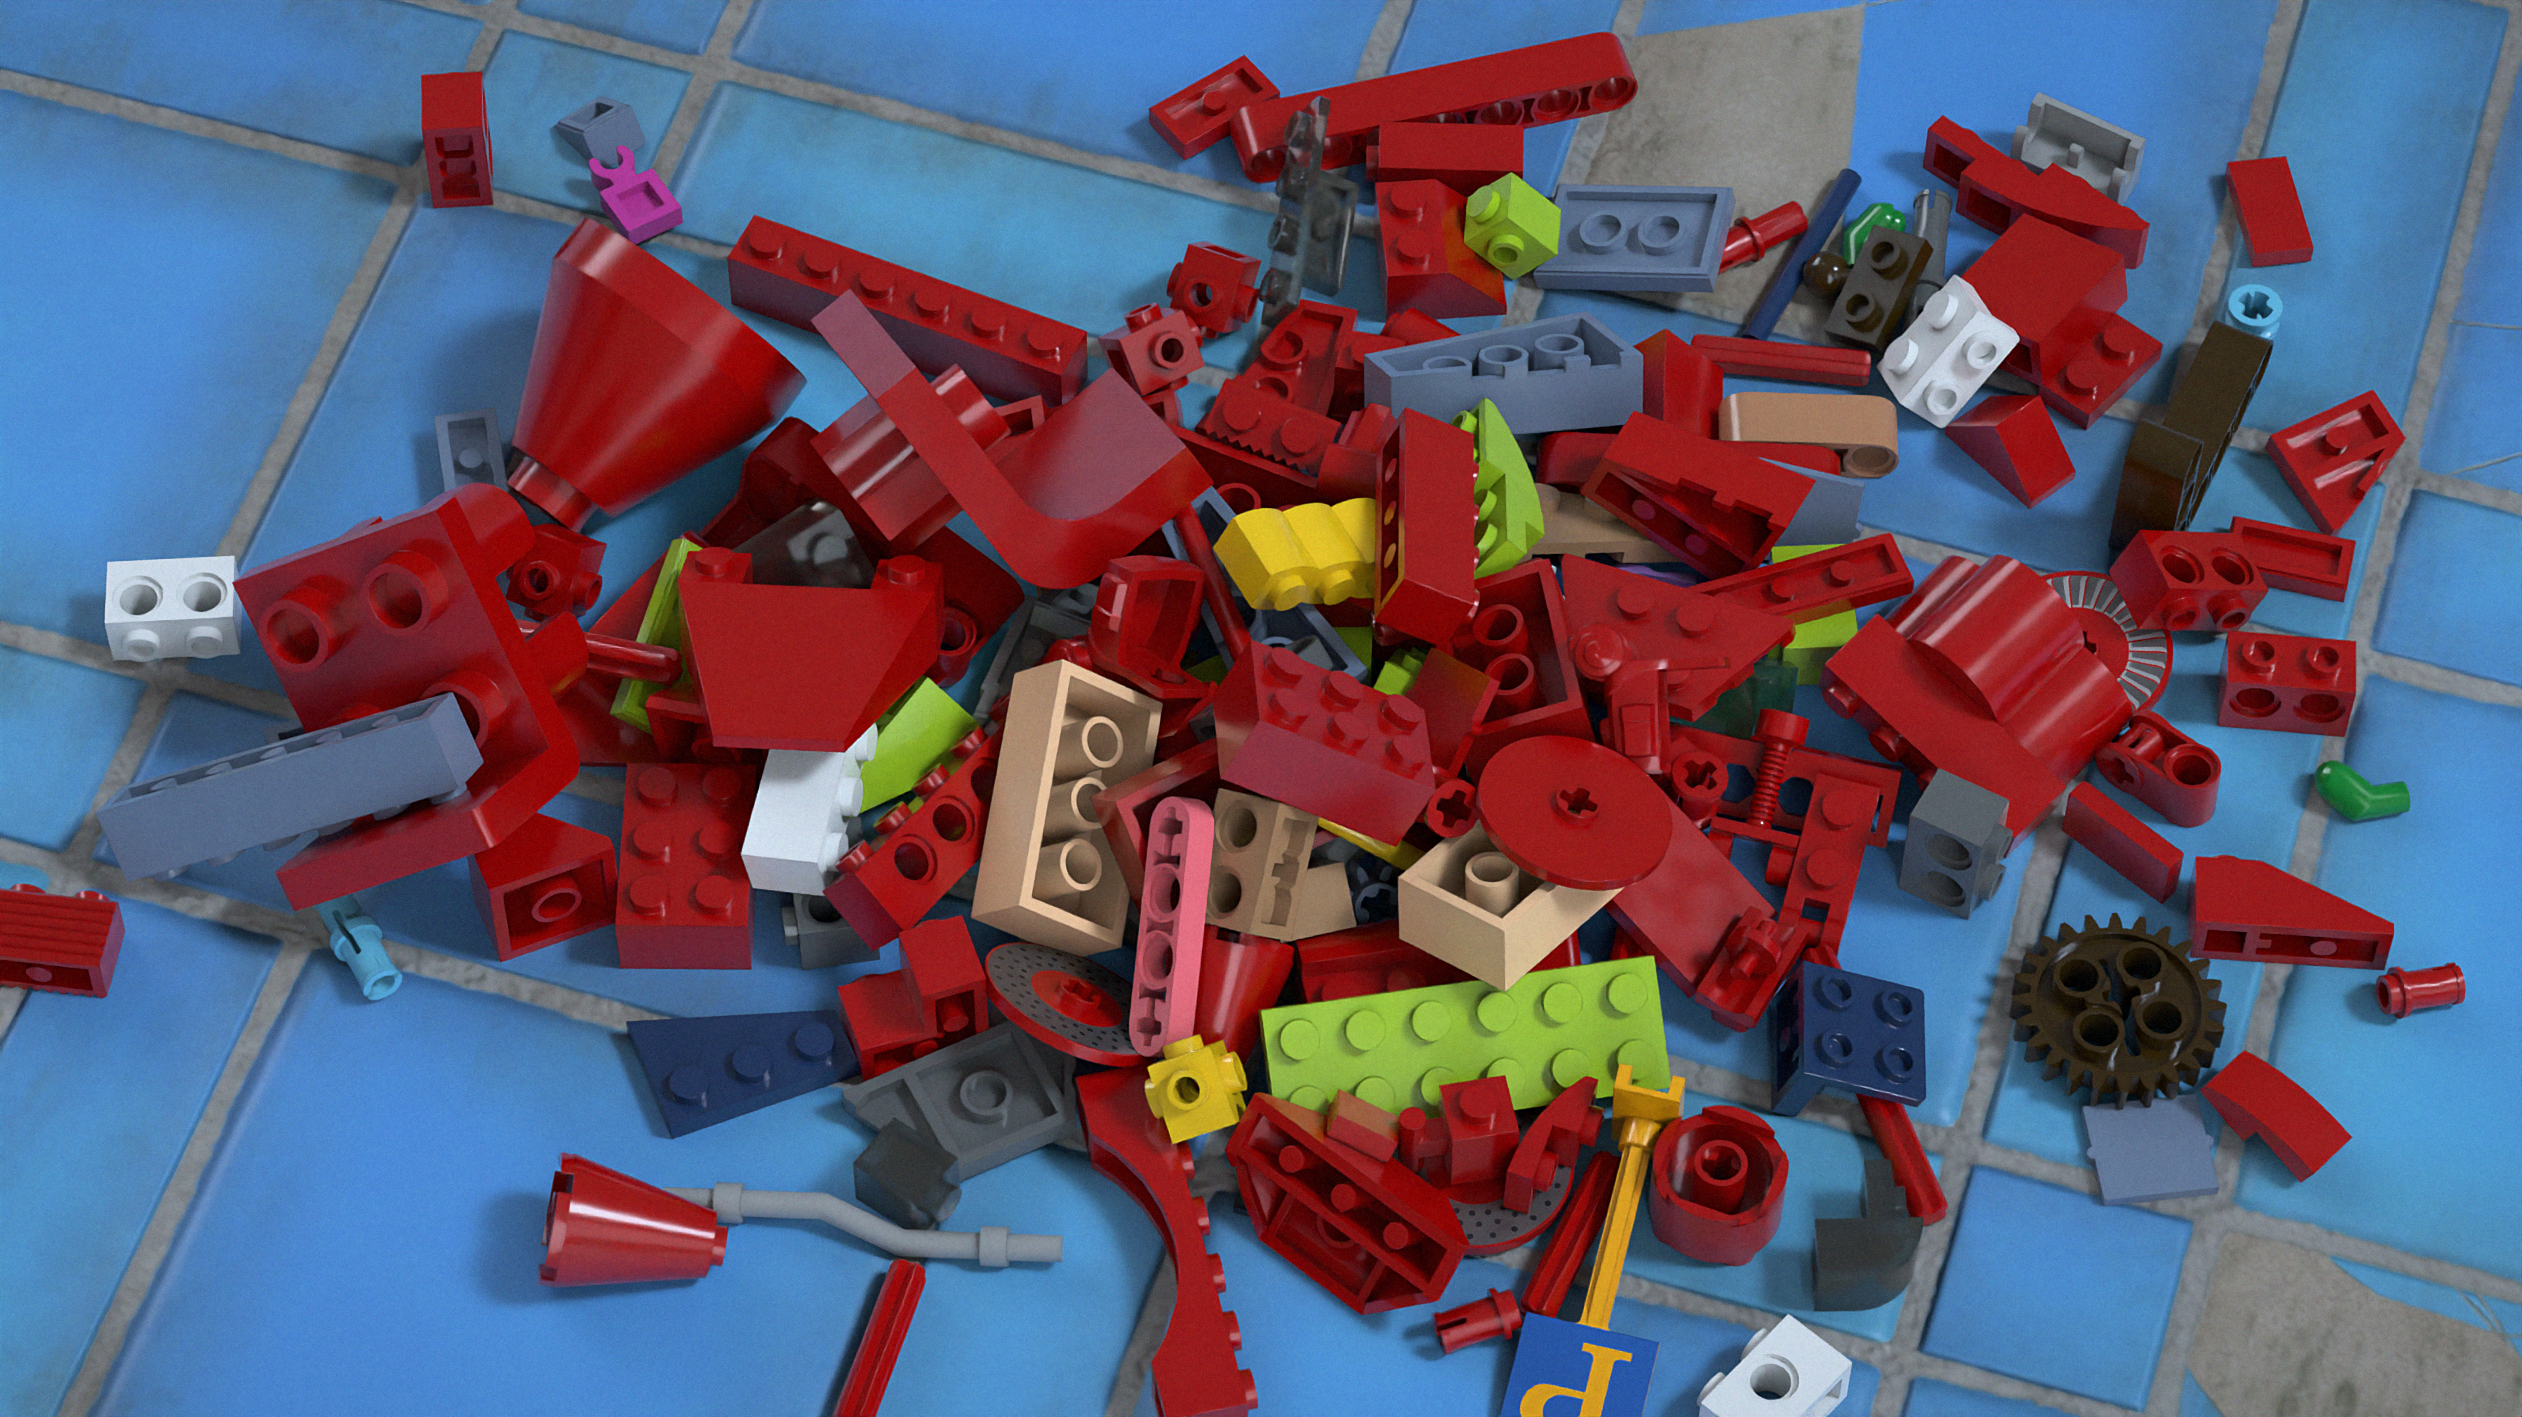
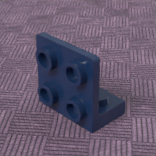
M1803 960L1771 1000V1111L1796 1117L1814 1095L1822 1093L1825 1086L1912 1107H1919L1926 1099L1923 991L1918 988Z

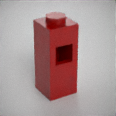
M1380 121L1379 146L1367 145L1366 182L1381 183L1436 179L1468 198L1479 188L1488 186L1511 172L1523 180L1524 125Z

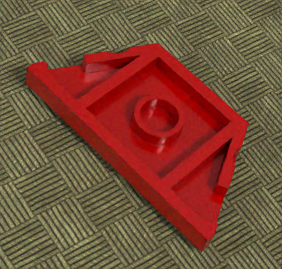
M1564 553L1561 560L1565 603L1573 635L1583 625L1600 621L1627 629L1639 644L1642 660L1719 656L1731 658V668L1667 672L1670 716L1695 722L1717 703L1718 697L1723 692L1738 687L1754 674L1753 664L1778 644L1783 649L1793 642L1796 635L1795 621L1568 553ZM1583 675L1586 690L1603 695L1602 683L1588 679Z

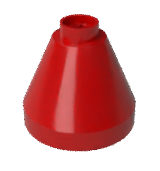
M582 217L552 259L511 446L524 459L506 482V485L560 526L579 533L595 510L614 519L777 425L808 382L804 375L778 350L694 284L615 231L590 218Z

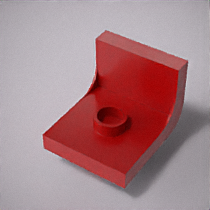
M850 289L810 320L869 394L809 442L900 555L911 553L964 510L1009 567L1022 579L1044 588H1073L1088 583L1102 575L1109 560L1127 555L1215 484L1188 447L1113 367L1036 428L1021 435L1007 437L1012 433L1009 427L956 362L929 383Z

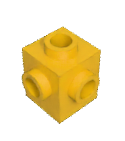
M1197 1034L1162 1046L1165 1059L1147 1067L1151 1079L1145 1081V1092L1154 1116L1157 1119L1164 1117L1173 1144L1236 1124L1240 1121L1246 1110L1241 1091L1247 1090L1246 1075L1238 1055L1234 1051L1227 1053L1223 1040L1204 1046L1201 1035ZM1192 1078L1198 1083L1200 1092L1194 1088Z

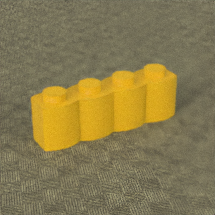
M1356 498L1338 503L1332 507L1323 503H1309L1283 512L1273 508L1247 511L1232 518L1213 549L1250 607L1254 609L1285 611L1295 607L1300 602L1334 605L1344 601L1349 596L1354 598H1374L1376 500L1372 498Z

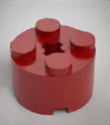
M1714 1105L1703 1107L1702 1114L1682 1120V1116L1666 1126L1660 1134L1654 1149L1648 1205L1653 1222L1652 1229L1659 1241L1670 1245L1678 1252L1690 1258L1711 1263H1724L1735 1267L1750 1262L1755 1253L1769 1243L1776 1234L1782 1219L1789 1161L1785 1150L1783 1152L1781 1146L1774 1138L1775 1131L1765 1120L1741 1108Z

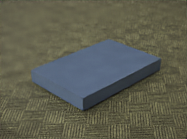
M1557 184L1553 204L1561 209L1558 255L1535 268L1533 276L1537 289L1713 293L1736 203L1733 188Z

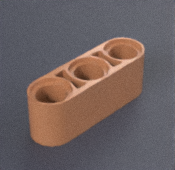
M1740 392L1727 396L1718 407L1719 440L1826 447L1839 456L1840 476L1846 478H1880L1894 471L1899 463L1897 410L1891 401L1883 397L1872 395Z

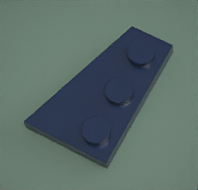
M835 1009L626 1021L629 1040L671 1139L859 1076L858 1060Z

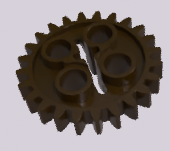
M2118 913L2111 914L2108 928H2099L2091 915H2085L2081 933H2077L2067 923H2061L2057 942L2042 935L2038 941L2036 954L2026 952L2023 957L2021 972L2015 974L2011 993L2013 996L2009 1011V1018L2016 1020L2013 1034L2014 1041L2027 1042L2024 1056L2026 1063L2045 1060L2041 1078L2043 1081L2047 1082L2060 1075L2067 1078L2064 1095L2068 1097L2081 1086L2088 1088L2089 1102L2092 1106L2097 1105L2103 1093L2113 1095L2114 1103L2118 1110L2124 1109L2128 1094H2136L2145 1108L2151 1107L2154 1091L2157 1088L2166 1097L2173 1100L2177 1096L2180 1081L2194 1087L2198 1082L2200 1069L2211 1068L2216 1048H2220L2225 1029L2223 1021L2227 1003L2218 1001L2222 988L2221 980L2207 979L2211 964L2210 960L2206 958L2190 962L2193 947L2192 941L2187 940L2173 947L2168 943L2171 927L2164 926L2154 936L2147 934L2145 917L2141 916L2135 921L2132 929L2123 928ZM2101 965L2107 968L2111 978V982L2108 975L2106 976L2105 971ZM2131 975H2139L2147 978L2148 980H2140L2137 978H2133ZM2067 987H2076L2084 990L2085 992H2076L2068 989ZM2110 992H2111V998H2112L2113 1001H2109V1002H2108V1000H2109V995H2110ZM2126 1019H2127V1023H2126V1027H2125V1026H2124V1023H2123V1020H2126ZM2150 1029H2160L2168 1034H2159ZM2124 1038H2125V1041H2126V1043H2127V1046H2128V1044H2129L2130 1049H2131L2132 1053L2134 1054V1056H2131V1055L2128 1053L2127 1048H2126V1045H2125V1043H2124ZM2087 1041H2096L2105 1046L2097 1047L2089 1044Z

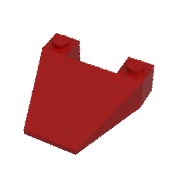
M707 547L699 551H688L678 578L681 651L713 747L845 753L937 661L945 632L944 562L925 561L923 558L914 555L879 559L871 589L753 584L752 553H733L730 549L724 547Z

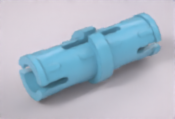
M353 893L314 905L313 907L317 909L331 934L329 942L331 949L339 960L347 961L361 986L364 996H367L370 1000H379L394 993L402 982V974L396 969L381 943L382 930L373 917L364 914Z

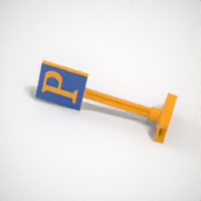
M1619 1064L1613 1087L1611 1139L1619 1141L1618 1149L1623 1154L1581 1320L1573 1323L1526 1312L1500 1417L1643 1416L1660 1342L1612 1332L1609 1330L1608 1325L1649 1161L1653 1160L1657 1140L1666 1126L1682 1116L1683 1120L1686 1078L1672 1075L1668 1093L1633 1086V1066Z

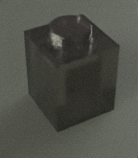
M895 1117L853 1163L856 1199L905 1230H928L935 1221L938 1223L944 1222L954 1212L961 1199L962 1190L960 1189L958 1157Z

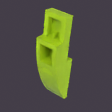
M1484 397L1470 412L1466 410L1459 412L1449 423L1474 434V462L1479 464V473L1474 486V504L1479 506V517L1474 528V546L1479 548L1480 555L1474 572V579L1512 569L1545 535L1538 493L1523 454L1495 404Z

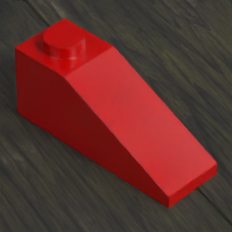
M2230 855L2195 857L2187 892L2188 940L2193 942L2190 958L2385 970L2394 937V923L2260 860H2245Z

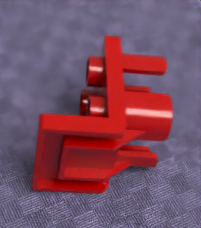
M468 483L438 495L422 508L383 521L381 516L372 517L359 522L338 538L251 568L232 582L306 734L453 692L484 761L465 782L467 786L466 791L449 801L431 804L428 798L411 802V805L406 810L395 816L383 820H375L371 813L357 817L351 825L338 832L324 836L319 835L275 871V875L293 911H299L490 849L506 839L577 777L580 765L578 750L556 702L573 689L585 675L589 659L587 642L577 619L568 611L551 616L525 638L523 637L495 578L533 549L536 537L533 527L520 504L507 492L494 485Z

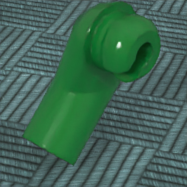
M1878 202L1871 204L1845 230L1843 236L1844 258L1847 260L1850 269H1853L1874 224L1904 232L1906 227L1905 216L1901 211L1895 210L1891 203Z
M2329 760L2322 763L2315 772L2314 782L2318 794L2349 820L2358 821L2406 813L2410 809L2409 791L2404 781L2371 785L2350 766L2337 760Z

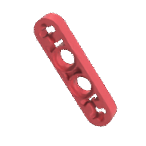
M1174 796L1164 798L1156 806L1150 822L1129 1019V1036L1132 1046L1137 1053L1145 1057L1165 1058L1162 1046L1193 1035L1214 840V817L1212 811L1204 801L1199 799ZM1178 856H1180V864H1177ZM1175 879H1178L1180 898L1176 909L1173 910L1170 893ZM1170 945L1173 951V964L1170 974L1166 976L1163 959L1165 951ZM1164 991H1166V999H1163Z

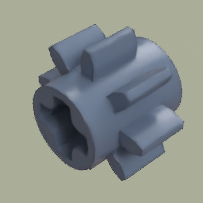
M1380 858L1375 863L1373 871L1362 869L1355 861L1350 862L1351 874L1347 877L1356 925L1398 919V877L1388 881L1391 875V866ZM1378 892L1382 895L1379 904L1368 903L1365 908L1361 906L1364 896L1375 897Z

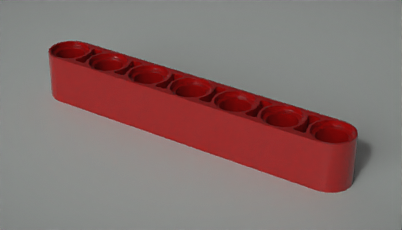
M1597 32L1254 103L1235 112L1229 120L1228 130L1245 177L1251 182L1259 184L1271 183L1366 163L1367 145L1379 146L1380 121L1524 125V129L1622 108L1636 96L1638 84L1620 39L1615 34L1609 32Z

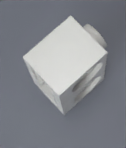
M235 556L107 562L105 628L113 661L132 660L146 662L155 658L175 657L208 659L218 655L241 654L242 603L232 582L239 578Z

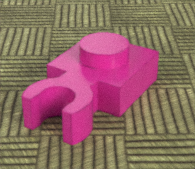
M624 145L616 147L617 160L620 166L616 169L603 168L595 157L589 160L590 178L593 186L600 191L601 208L621 236L634 244H638L683 223L681 206L653 168L636 174L634 155L629 148Z

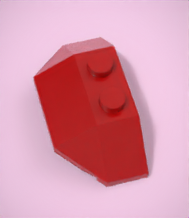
M1262 1092L1254 1093L1224 1150L1230 1166L1236 1168L1241 1195L1258 1239L1360 1315L1439 1301L1470 1245L1448 1197L1392 1156L1388 1162H1381L1330 1138L1327 1134V1115Z

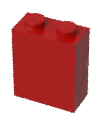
M2025 213L1960 277L1973 286L1991 315L2013 328L2020 338L2016 346L1998 365V368L2041 387H2044L2128 300L2125 258L2123 254L2114 251L2108 246L2099 245L2068 232L2058 225L2049 224Z

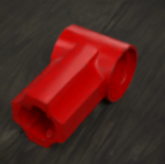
M1369 403L1366 408L1360 411H1352L1341 433L1338 444L1329 442L1318 474L1315 496L1340 503L1356 498H1372L1376 500V450L1396 422L1389 407Z

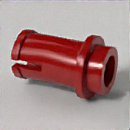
M2455 962L2411 971H2404L2403 968L2395 966L2389 968L2386 975L2378 976L2376 980V997L2381 1011L2384 1014H2394L2399 1019L2409 1017L2412 1010L2448 1004L2458 1005L2463 1003L2465 999L2464 976L2461 968L2458 965L2456 966Z
M1493 1287L1487 1290V1297L1440 1313L1435 1312L1431 1314L1436 1337L1442 1338L1439 1345L1445 1356L1452 1354L1455 1350L1500 1335L1504 1341L1512 1338V1331L1522 1328L1520 1312L1510 1289L1498 1293L1496 1288Z

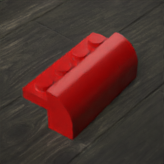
M1399 918L1358 924L1355 927L1288 942V945L1295 948L1294 965L1289 978L1296 1004L1479 979L1400 939ZM1560 943L1528 972L1568 966L1563 944Z

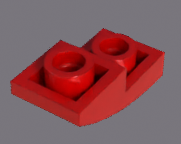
M2245 1050L2234 1057L2199 1090L2242 1141L2257 1132L2300 1183L2315 1174L2352 1138L2342 1125L2303 1088L2264 1060Z
M1589 1076L1583 1077L1554 1099L1538 1116L1519 1144L1507 1169L1503 1207L1529 1214L1537 1190L1545 1193L1549 1192L1558 1164L1574 1169L1583 1144L1590 1147L1595 1146L1605 1115L1604 1108L1595 1106L1599 1079Z

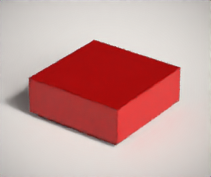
M1338 1089L1328 1107L1327 1134L1330 1138L1374 1159L1388 1162L1399 1143V1117Z

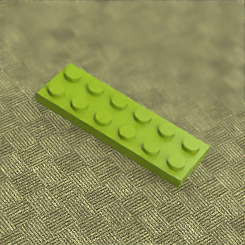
M1654 955L1527 972L1506 992L1481 979L1258 1010L1269 1095L1327 1116L1328 1107L1338 1089L1398 1117L1404 1109L1416 1107L1425 1113L1426 1119L1438 1118L1439 1085L1502 1075L1506 1076L1514 1110L1550 1105L1568 1087L1585 1076L1599 1079L1596 1098L1613 1096V1087L1620 1063L1633 1066V1086L1659 1090L1669 1088L1671 1083Z

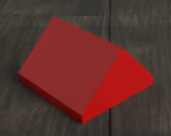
M1666 328L1634 345L1633 347L1643 354V414L1710 440H1719L1718 407L1723 400V369ZM1624 425L1598 427V433L1618 434Z

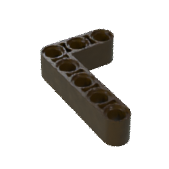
M2217 320L2212 323L2162 425L2143 418L2132 437L2125 457L2108 542L2110 549L2123 553L2139 530L2188 532L2261 383L2274 345L2272 340Z

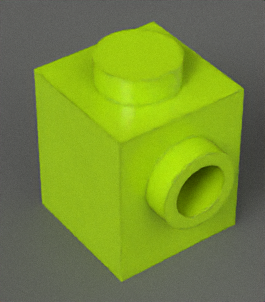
M1511 172L1494 183L1479 188L1473 195L1468 197L1463 243L1509 278L1515 280L1558 255L1561 209Z

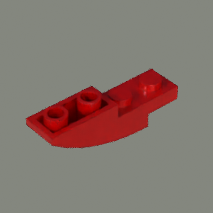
M1944 115L1928 128L1922 168L1958 190L1956 213L1999 236H2002L2025 213L2049 224L2058 225L2068 232L2099 245L2108 246L2114 251L2123 254L2125 269H2137L2143 263L2150 223L2140 218L2132 209L2121 206L2091 187L2085 179L2072 175L2054 162L2038 176L2019 160L2009 158L1981 140L1972 130L1962 128Z

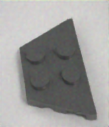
M1009 1020L842 1091L843 1107L849 1115L948 1179L958 1183L1076 1132L1077 1057L1042 1042Z

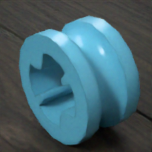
M2248 284L2240 286L2232 292L2228 300L2225 324L2272 340L2279 330V320L2283 312L2282 301L2276 292L2263 285ZM2251 310L2260 312L2264 316L2262 319L2261 315L2257 314L2256 319L2246 317L2244 311L2247 316L2251 315Z

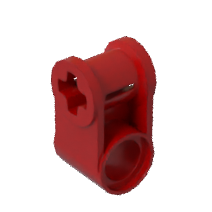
M2143 709L2138 711L2131 718L2128 731L2115 743L2109 742L2104 744L2098 750L2096 764L2105 779L2115 788L2131 794L2161 814L2170 823L2179 827L2192 828L2203 825L2213 816L2221 775V762L2218 756L2210 748L2199 744L2174 728L2161 715L2151 710Z

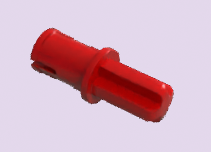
M1791 201L1753 220L1745 216L1737 218L1734 221V226L1729 228L1718 275L1749 260L1752 262L1761 261L1765 257L1766 249L1805 231L1808 227V220L1800 204L1796 201Z

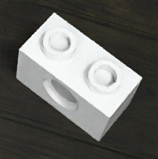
M1788 1314L1771 1332L1763 1328L1752 1337L1742 1352L1741 1362L1727 1376L1722 1372L1716 1374L1701 1391L1697 1399V1406L1700 1407L1699 1417H1827L1847 1396L1852 1362ZM1771 1391L1777 1393L1782 1398L1768 1400L1758 1396L1756 1393Z

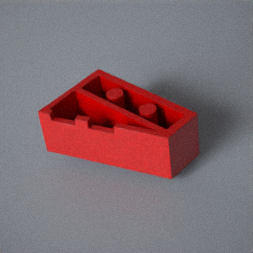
M1634 410L1580 490V493L1710 580H1716L1758 568L1786 530L1817 480Z

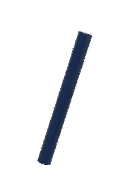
M1848 168L1840 171L1740 338L1768 340L1803 281V269L1806 262L1812 255L1821 251L1859 188L1862 179L1856 171Z

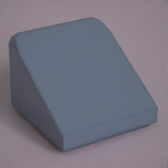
M603 96L595 98L558 121V124L555 125L558 134L587 162L595 157L603 168H608L618 162L616 147L624 145L634 152L645 143V137L632 107Z

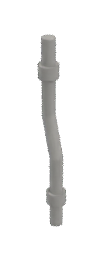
M717 1182L714 1189L663 1187V1190L717 1211L718 1223H743L745 1217L819 1219L897 1256L979 1259L981 1266L1008 1267L1010 1261L1062 1263L1064 1256L1063 1235L1012 1234L1011 1228L1006 1226H982L981 1232L905 1230L828 1193L746 1190L744 1183Z

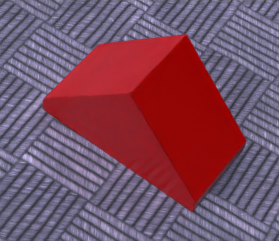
M2040 395L1990 396L1945 428V435L2029 510L2075 478V468Z

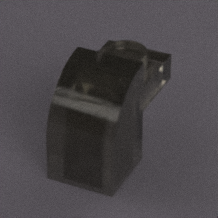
M1864 1160L1858 1194L1860 1218H1821L1814 1220L1809 1252L1814 1312L1874 1309L1895 1299L1910 1283L1917 1264L1923 1230V1217L1906 1218L1905 1187L1893 1186L1891 1160Z

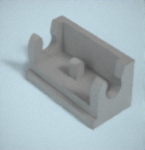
M2038 92L2031 102L2026 127L2018 124L2015 130L2009 158L2019 160L2038 176L2054 162L2072 175L2085 179L2091 187L2123 206L2139 182L2146 139Z

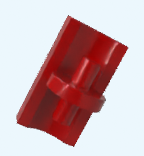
M1750 905L1736 928L1729 935L1723 949L1697 988L1695 1002L1711 1009V1017L1714 1021L1739 1033H1745L1748 1028L1754 1029L1807 944L1808 932L1798 927H1787L1778 924L1767 917L1760 909Z

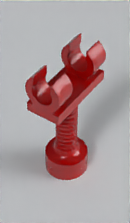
M1761 708L1754 735L1763 740L1766 750H1763L1762 753L1765 756L1761 757L1763 762L1759 765L1761 768L1758 769L1759 775L1756 777L1759 781H1755L1757 787L1753 789L1755 793L1752 794L1753 800L1750 802L1753 806H1749L1751 812L1747 814L1749 818L1742 823L1713 816L1708 839L1729 861L1735 838L1772 846L1765 874V884L1787 889L1800 836L1772 830L1770 822L1773 821V818L1770 816H1774L1772 810L1776 808L1774 804L1777 803L1776 797L1779 796L1777 791H1780L1781 788L1778 785L1782 784L1780 779L1783 778L1784 775L1782 773L1785 772L1783 766L1787 764L1784 760L1788 759L1786 754L1794 747H1804L1810 720L1779 710Z

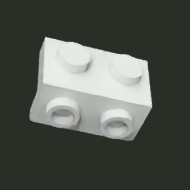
M1954 274L1940 291L1934 293L1929 298L1923 312L1906 332L1889 345L1883 359L1876 367L1900 404L1935 426L1944 428L2016 346L2020 338L2013 328L1991 315L1971 284Z

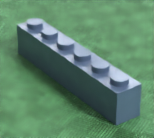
M453 692L122 786L95 814L127 882L153 875L155 881L159 882L180 875L189 869L191 864L207 860L210 866L225 864L242 855L247 848L262 844L265 851L279 849L295 841L300 836V833L317 829L321 836L333 834L351 825L357 817L371 813L375 820H383L401 813L411 805V802L428 798L431 804L444 803L466 791L467 786L465 782L484 761Z

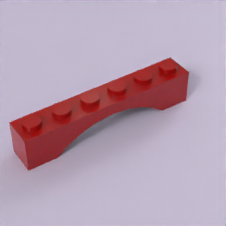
M1154 1061L1145 1063L1142 1066L1123 1067L1076 1077L1077 1115L1091 1168L1117 1184L1144 1211L1161 1236L1174 1268L1177 1300L1167 1334L1151 1361L1152 1398L1157 1417H1248L1249 1410L1258 1409L1256 1387L1250 1368L1239 1370L1234 1352L1242 1350L1236 1314L1234 1310L1222 1311L1218 1294L1226 1293V1283L1221 1259L1218 1253L1207 1255L1202 1238L1210 1236V1224L1205 1201L1202 1196L1192 1198L1187 1183L1188 1180L1195 1179L1191 1150L1187 1140L1175 1144L1172 1143L1164 1117L1157 1119L1154 1116L1146 1097L1145 1081L1151 1079L1147 1067L1154 1064Z

